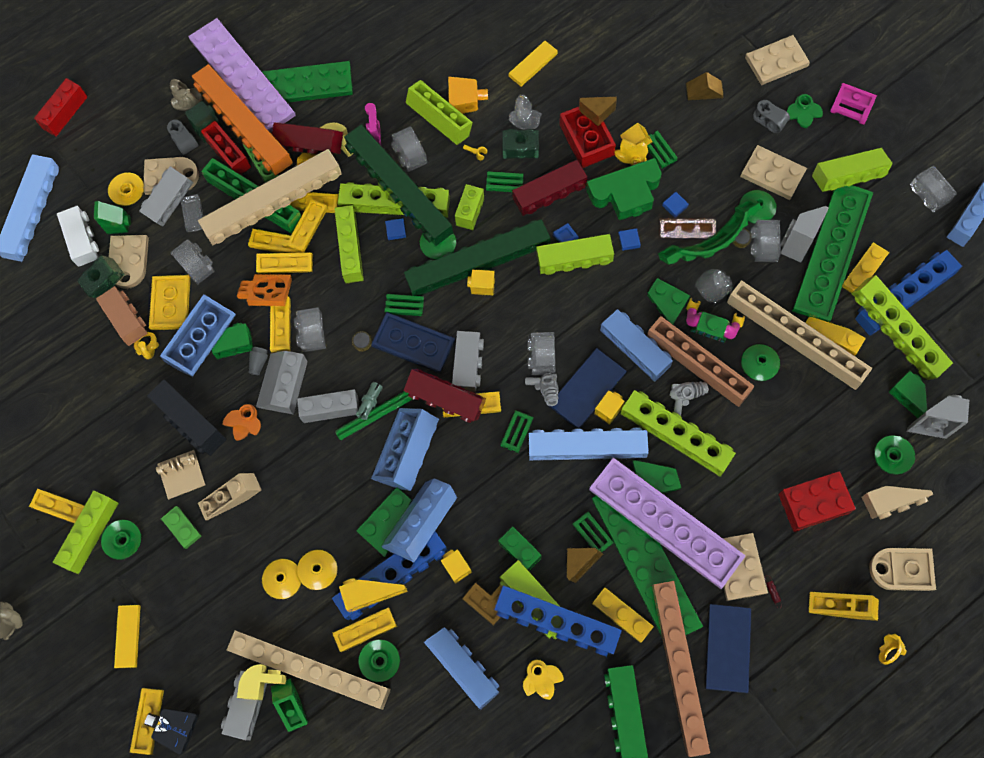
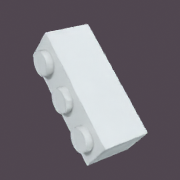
M78 206L57 213L71 260L78 267L98 260L97 252H99V248L92 239L94 233L92 228L88 226L89 217L85 211L82 212Z

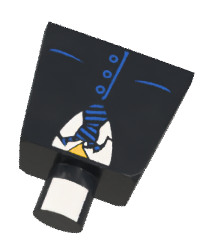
M162 709L160 716L149 713L144 725L154 728L151 736L152 739L178 754H184L200 714Z

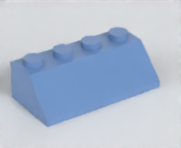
M203 294L160 357L175 369L193 377L236 314Z
M399 408L371 479L401 490L411 491L439 419L423 409Z
M437 479L425 482L383 543L382 548L415 562L457 499L451 486Z
M444 627L424 643L481 710L499 694L497 690L499 685L492 677L488 679L483 674L486 669L479 661L473 662L470 658L472 653L465 644L461 647L457 643L459 637L452 629L447 631Z

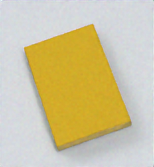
M189 275L152 276L150 330L179 329L186 320L189 313L191 278Z

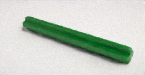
M404 391L372 409L366 420H362V416L337 429L335 433L342 440L411 401L413 398L409 397V393Z

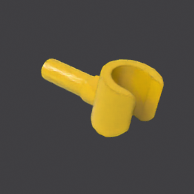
M467 145L463 146V149L476 154L478 160L484 159V156L479 153L487 154L485 147L474 149Z

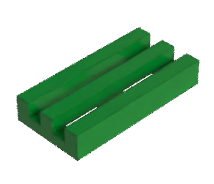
M659 131L649 135L657 151L666 161L665 163L651 144L647 145L648 151L656 159L661 169L677 161L678 157Z
M487 172L486 191L513 192L512 190L518 188V186L503 185L523 186V174ZM491 183H497V184H502V185H490V184H491Z
M387 294L385 314L388 312L396 315L422 316L423 296ZM390 306L419 308V310L393 309Z
M515 410L502 440L501 447H506L508 450H513L519 454L532 424L533 417ZM519 416L521 419L510 444H508V438ZM527 419L528 421L516 447L514 446L524 420Z
M589 512L573 523L574 528L591 548H596L603 552L614 543ZM586 518L607 542L605 545L586 523ZM580 523L585 527V529L590 533L594 540L599 544V546L601 547L600 549L597 548L593 541L579 526Z

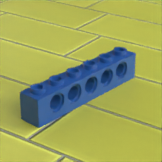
M948 250L941 254L937 252L929 259V263L925 264L923 262L915 269L916 272L914 274L908 273L901 279L902 282L900 284L894 283L888 288L906 310L961 269L962 265ZM904 289H907L910 294L906 293ZM874 298L873 301L877 304V299ZM862 306L858 310L859 314L855 320L871 336L880 329V325L868 316V312ZM886 311V316L890 318L889 312Z
M434 532L425 547L430 549V553L425 557L419 554L412 567L404 568L403 563L406 559L394 554L358 580L391 584L402 583L404 585L413 578L412 575L417 571L421 573L429 567L428 563L434 559L436 561L440 560L446 554L447 548L438 534ZM389 571H396V578L387 580V573ZM341 592L332 598L346 620L352 619V621L362 615L361 611L368 607L370 609L378 604L375 603L349 613L346 611Z
M502 586L494 607L499 617L508 620L509 616L516 618V623L526 627L529 624L537 626L536 630L547 635L549 631L556 633L555 638L566 642L568 639L576 641V646L587 649L588 646L596 648L595 653L606 657L608 653L614 654L622 631L621 629L506 586ZM514 601H519L522 604L523 609L520 613L513 612L512 603ZM535 608L540 609L542 612V618L539 621L534 620L531 616L532 610ZM554 616L561 618L562 624L559 628H554L551 624V619ZM574 623L579 624L581 627V632L577 636L571 632V626ZM595 630L601 635V639L597 643L591 640V633Z

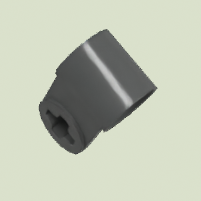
M768 100L760 101L753 113L754 120L773 133H780L790 119L789 114L785 110L780 109Z
M172 120L168 123L167 130L183 155L199 146L182 122Z

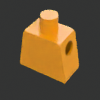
M448 77L449 103L462 114L477 111L478 100H488V89L478 90L477 80Z

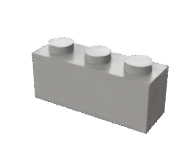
M170 166L162 174L160 182L153 187L149 198L142 203L140 212L157 224L164 226L194 182Z
M457 331L452 384L475 393L477 386L480 387L481 375H478V368H482V357H479L480 350L484 348V339H481L480 332Z
M355 389L297 398L299 417L303 423L356 415L359 409V399Z
M241 671L240 675L238 674L235 678L234 687L236 688L234 695H231L227 705L229 711L227 716L223 718L221 729H223L222 734L242 740H251L262 700L237 698L239 681L244 671ZM265 683V686H264V693H265V690H266V687H267V683Z

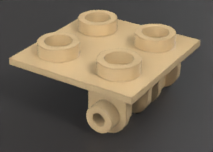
M195 450L157 464L156 471L161 475L168 500L205 486Z

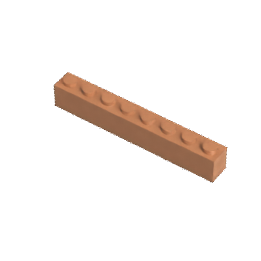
M670 581L652 585L685 751L688 757L710 754L675 583Z

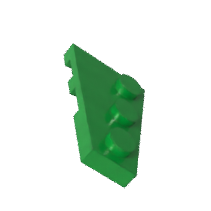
M396 488L357 530L385 558L389 551L383 549L382 545L412 500L399 488Z

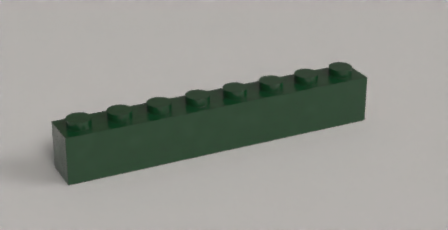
M362 124L344 136L347 151L350 154L354 153L357 162L367 168V173L372 179L376 178L378 180L379 187L390 194L389 197L394 204L398 203L401 206L402 213L412 219V224L416 229H421L424 232L423 236L429 243L432 241L437 246L453 234L450 222Z
M542 219L538 221L533 220L523 227H515L510 232L497 234L493 238L481 240L471 247H463L458 252L447 253L437 260H429L424 265L411 267L404 272L405 279L412 296H421L468 278V276L472 275V270H488L535 252L537 246L550 244V236Z

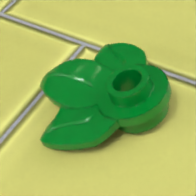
M808 94L798 96L795 103L791 104L787 109V113L790 116L789 120L797 119L798 124L803 128H808L812 124L813 118H821L823 116L821 106L813 103L812 97Z

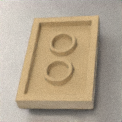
M794 35L749 52L745 56L761 85L806 68L810 64Z
M757 145L740 177L790 200L807 168Z
M754 534L723 538L745 555V558L723 586L726 601L767 594L768 591Z

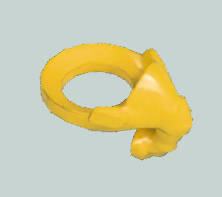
M147 332L148 334L144 337L150 336V343L146 346V343L143 341L139 342L141 340L139 339L134 342V348L138 355H143L145 359H151L159 343L155 334Z
M888 634L884 637L885 644L879 648V661L884 665H888L894 662L900 654H906L907 651L900 636ZM897 648L894 657L886 660L887 654Z

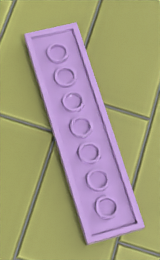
M217 18L188 36L215 72L270 133L273 131L274 122L284 124L296 116L292 108Z
M615 458L609 462L589 488L592 493L720 589L723 588L745 558L743 553Z

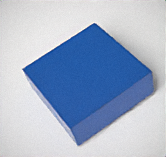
M677 192L662 204L674 218L689 205Z
M403 218L385 221L388 240L406 238Z
M568 223L553 232V236L558 243L578 240V235Z
M637 228L619 231L618 235L622 251L640 248L641 244Z

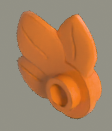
M250 404L243 405L239 410L230 411L223 420L224 426L233 427V435L236 441L247 437L249 432L257 435L261 428V423L257 418V410ZM247 412H251L249 417H245Z

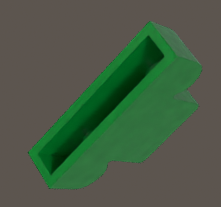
M653 158L587 181L586 191L592 204L597 208H604L611 202L619 220L631 216L637 217L643 212L652 209L654 198L650 190L658 188L661 170L656 159Z

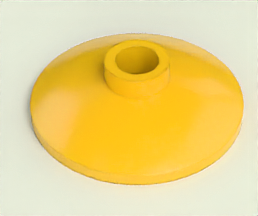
M133 173L117 175L112 179L108 187L110 199L121 206L136 203L144 192L143 181L138 175Z
M310 551L298 563V578L309 589H325L333 583L337 576V563L334 557L326 551ZM315 565L321 567L318 572L313 571Z
M278 559L270 563L262 576V584L266 593L276 599H287L293 596L301 586L297 575L298 565L288 559ZM282 574L284 579L279 582L277 577Z

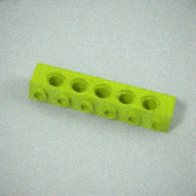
M350 182L340 184L339 207L353 205L354 211L360 213L404 215L400 209L401 206L398 203L394 204L389 197L390 194L387 191H383L379 186L372 184L357 185ZM418 187L429 200H434L432 202L433 205L445 218H448L449 190L444 188L427 189L426 187Z
M876 275L867 278L851 293L855 297V301L868 312V316L880 325L881 331L893 340L894 346L902 350L906 355V359L916 366L923 378L927 380L936 379L953 364ZM873 296L877 299V304L874 303ZM886 311L889 312L890 318L886 316ZM899 325L902 327V333L899 331ZM912 340L915 342V348L912 346Z
M633 391L623 406L621 415L720 477L722 476L736 454L729 445L720 444L711 434H704L695 424L685 422L679 414L667 411L663 404L648 399L649 397L645 393ZM645 407L649 409L650 413L643 414L640 409ZM663 418L666 420V424L661 425L656 419ZM679 428L683 431V434L676 435L673 429ZM697 439L700 442V445L694 446L691 444L690 440ZM708 449H713V450H715L716 453H717V456H715V457L710 456V455L708 454L707 450H708Z

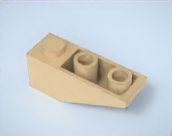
M239 473L200 501L198 505L205 520H209L249 500L260 492L261 488L254 473Z
M884 486L866 493L862 496V499L871 518L879 517L882 520L891 516L890 512L897 510L900 513L910 509L909 505L916 503L919 506L928 502L927 498L932 496L933 493L930 490Z

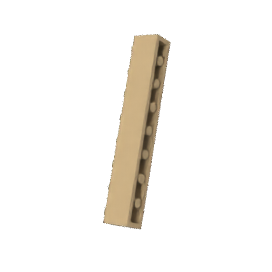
M327 149L204 216L198 222L212 245L221 243L225 238L238 234L245 227L256 224L258 220L265 216L272 215L274 211L287 207L294 200L303 198L307 193L321 188L323 184L337 179L342 175L340 167L330 150Z
M742 280L730 294L727 301L729 305L856 390L872 370L863 361Z
M234 631L227 651L382 710L391 690L238 631Z

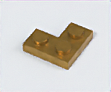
M475 583L462 599L493 626L500 617L497 616V611L494 610L502 586L500 585L491 596Z

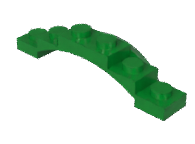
M752 199L746 200L735 207L736 212L732 218L716 234L701 243L689 247L679 248L671 245L658 253L660 260L670 265L676 263L680 258L688 262L694 260L697 256L703 258L713 256L715 252L728 247L730 243L735 241L740 231L749 225L747 218L754 216L756 212L762 209L760 203Z

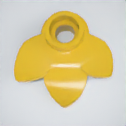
M624 138L621 142L620 150H615L617 159L631 166L647 161L648 148L643 141L635 145Z
M536 659L527 666L528 675L523 681V689L527 696L537 692L542 698L550 700L554 694V683L562 682L564 678L556 666L546 665L543 661ZM536 667L541 668V672L539 674L534 673V669Z

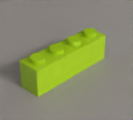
M420 80L408 88L406 104L452 142L458 145L469 137L473 122Z
M878 148L817 163L812 177L821 191L824 192L860 182H867L876 178H883L888 174L893 163L884 150Z
M353 205L335 208L342 276L345 283L364 281L357 219Z
M610 234L536 247L540 274L546 275L562 270L568 272L579 267L589 268L597 264L607 265L613 262L614 259Z
M93 491L53 563L79 574L119 503Z
M519 560L499 577L502 580L500 582L501 586L509 587L559 606ZM515 601L521 608L523 607L519 601ZM535 608L532 610L531 616L534 620L539 621L542 618V612L540 609ZM554 616L551 619V624L554 628H559L562 624L561 618L558 616ZM549 631L548 635L545 634L549 639L551 637L557 639L555 638L556 633Z

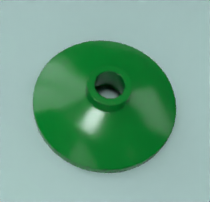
M753 190L741 198L740 204L748 199L762 204V209L756 212L754 216L747 218V221L754 224H763L774 217L776 202L769 193L762 190Z
M454 233L437 246L432 241L429 243L423 234L420 238L421 251L425 256L433 260H437L447 253L452 254L456 247Z
M757 344L749 347L743 353L741 366L745 374L751 379L767 381L777 374L780 368V359L771 347ZM759 358H763L765 363L759 362Z
M891 435L884 437L877 443L874 457L882 470L898 475L907 472L913 466L915 451L906 439ZM894 454L895 460H892L889 455Z
M118 520L111 523L104 530L101 538V545L105 554L117 560L132 556L138 550L141 543L139 528L128 520ZM123 538H126L125 544H121Z
M386 640L369 642L364 646L359 655V668L362 674L374 682L389 680L396 674L400 665L398 650L392 643ZM380 657L384 659L382 665L377 664V659Z

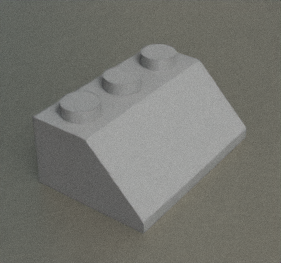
M824 206L801 213L797 220L793 219L780 244L783 247L781 254L802 262L829 207Z
M289 351L270 354L256 405L257 408L294 414L308 362L304 354Z
M959 395L946 397L907 427V432L947 439L968 423L969 400L963 399Z

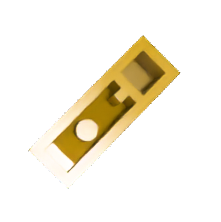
M809 317L806 321L807 325L854 356L858 353L866 339L848 328L817 318Z
M355 578L343 582L344 585L339 586L346 611L349 613L408 592L405 585L355 580Z
M810 592L809 613L878 621L879 600L872 595Z

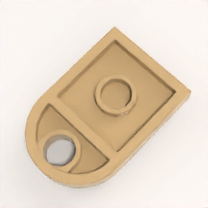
M185 157L146 159L144 163L145 195L152 193L153 187L160 182L162 174L170 166L184 176L188 171H193V175L187 177L194 182L190 189L193 188L199 179V171L192 160Z
M147 235L111 236L107 273L109 279L117 287L124 289L132 288L144 279L149 243ZM130 275L129 281L122 282L124 276Z
M887 548L876 553L870 561L871 577L877 585L884 589L909 591L936 590L932 549ZM878 563L885 566V574L877 572L876 565Z

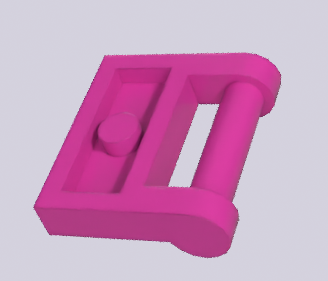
M842 83L830 112L842 114L864 125L877 95ZM842 103L852 108L863 111V115L852 110H849L847 108L839 106V104Z
M368 103L365 106V111L369 115V123H366V130L381 146L380 123L377 120L376 107L373 103Z

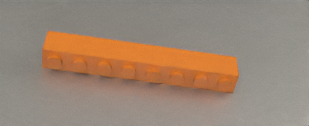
M209 64L192 75L195 82L193 86L198 93L202 92L206 102L213 104L212 107L218 115L222 114V119L226 125H231L235 135L243 138V144L248 149L251 147L255 158L263 161L262 165L268 172L271 170L276 176L293 164L289 153Z

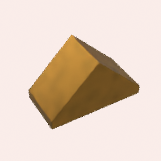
M707 72L686 83L688 100L723 98L722 81Z
M617 97L580 98L579 111L599 126L615 111Z
M596 548L567 549V578L576 583L598 561L603 553Z

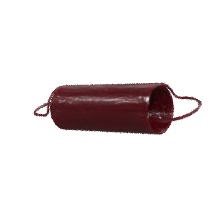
M772 580L766 582V586L773 603L776 605V602H780L781 599Z

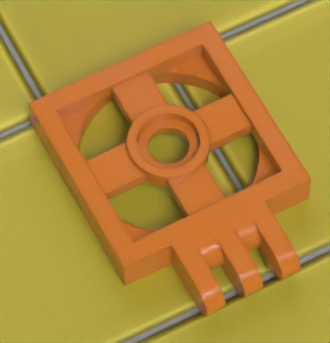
M255 274L253 281H241L237 297L239 299H247L248 306H285L292 282L291 275ZM260 282H268L267 286L258 287ZM276 283H284L285 288H276ZM268 289H273L271 293L266 292ZM255 295H263L264 299L259 298Z

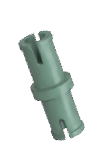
M376 382L371 383L367 394L362 397L361 406L356 412L358 418L363 413L362 420L368 418L372 407L376 406L377 398L382 391L380 384L376 388L378 384Z

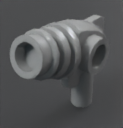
M545 373L541 378H525L526 385H535V389L541 391L548 406H555L558 403L556 374Z
M700 381L672 384L670 396L675 399L674 412L681 416L682 405L687 406L689 400L708 393L707 383Z

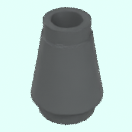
M258 347L252 348L249 355V374L260 376V372L268 357V350Z

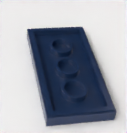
M386 312L371 346L441 374L455 343V338Z
M596 348L558 393V403L555 406L549 407L575 428L580 429L595 411V408L608 390L612 391L627 371Z
M709 605L705 689L748 693L751 608Z

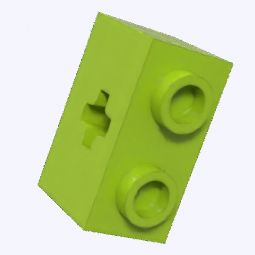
M466 184L455 213L456 226L474 230L484 202V189Z

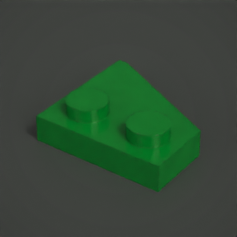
M658 278L647 295L652 303L656 305L660 314H663L672 325H674L690 298V295Z
M636 460L632 462L635 474L662 494L681 489L676 469Z

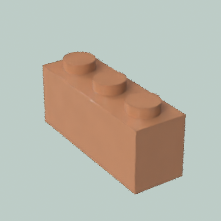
M114 286L96 298L110 322L128 346L148 334L144 328L147 326L140 316L137 318L135 314L138 311L132 303H127L129 298L123 290L119 292Z

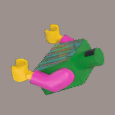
M690 298L686 307L688 310L686 322L691 326L690 332L725 343L726 338H735L740 327H743L745 316L738 317L737 313H735L730 324L727 319L706 312L697 313L700 301L695 303Z

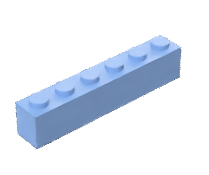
M32 154L0 234V256L2 258L22 262L24 256H26L29 243L34 237V230L40 221L41 212L46 206V199L52 190L53 181L59 172V166L52 158Z
M614 428L611 431L592 429L589 432H583L582 429H574L572 432H564L561 429L553 430L552 432L534 430L533 433H529V460L647 458L648 456L647 430H642V428H632L630 431H623L621 428Z

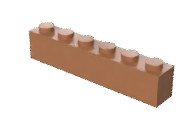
M662 316L649 329L647 337L653 338L657 342L658 347L668 352L670 356L739 407L753 390V384Z

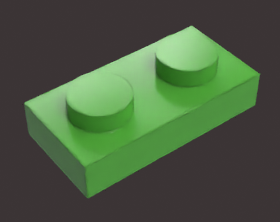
M175 506L161 518L185 549L202 537L178 506Z

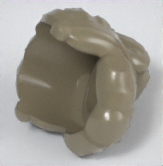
M178 79L171 80L170 89L174 97L171 99L173 108L187 111L201 104L203 100L202 95L195 88L189 89L186 84Z
M0 602V639L8 640L15 629L22 627L23 622L20 615L13 610L12 605L7 602Z

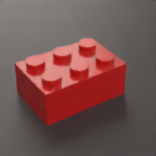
M579 107L560 114V127L582 168L615 155L616 144L604 121L597 126L579 111Z
M840 471L783 489L778 494L793 532L850 514L856 509Z

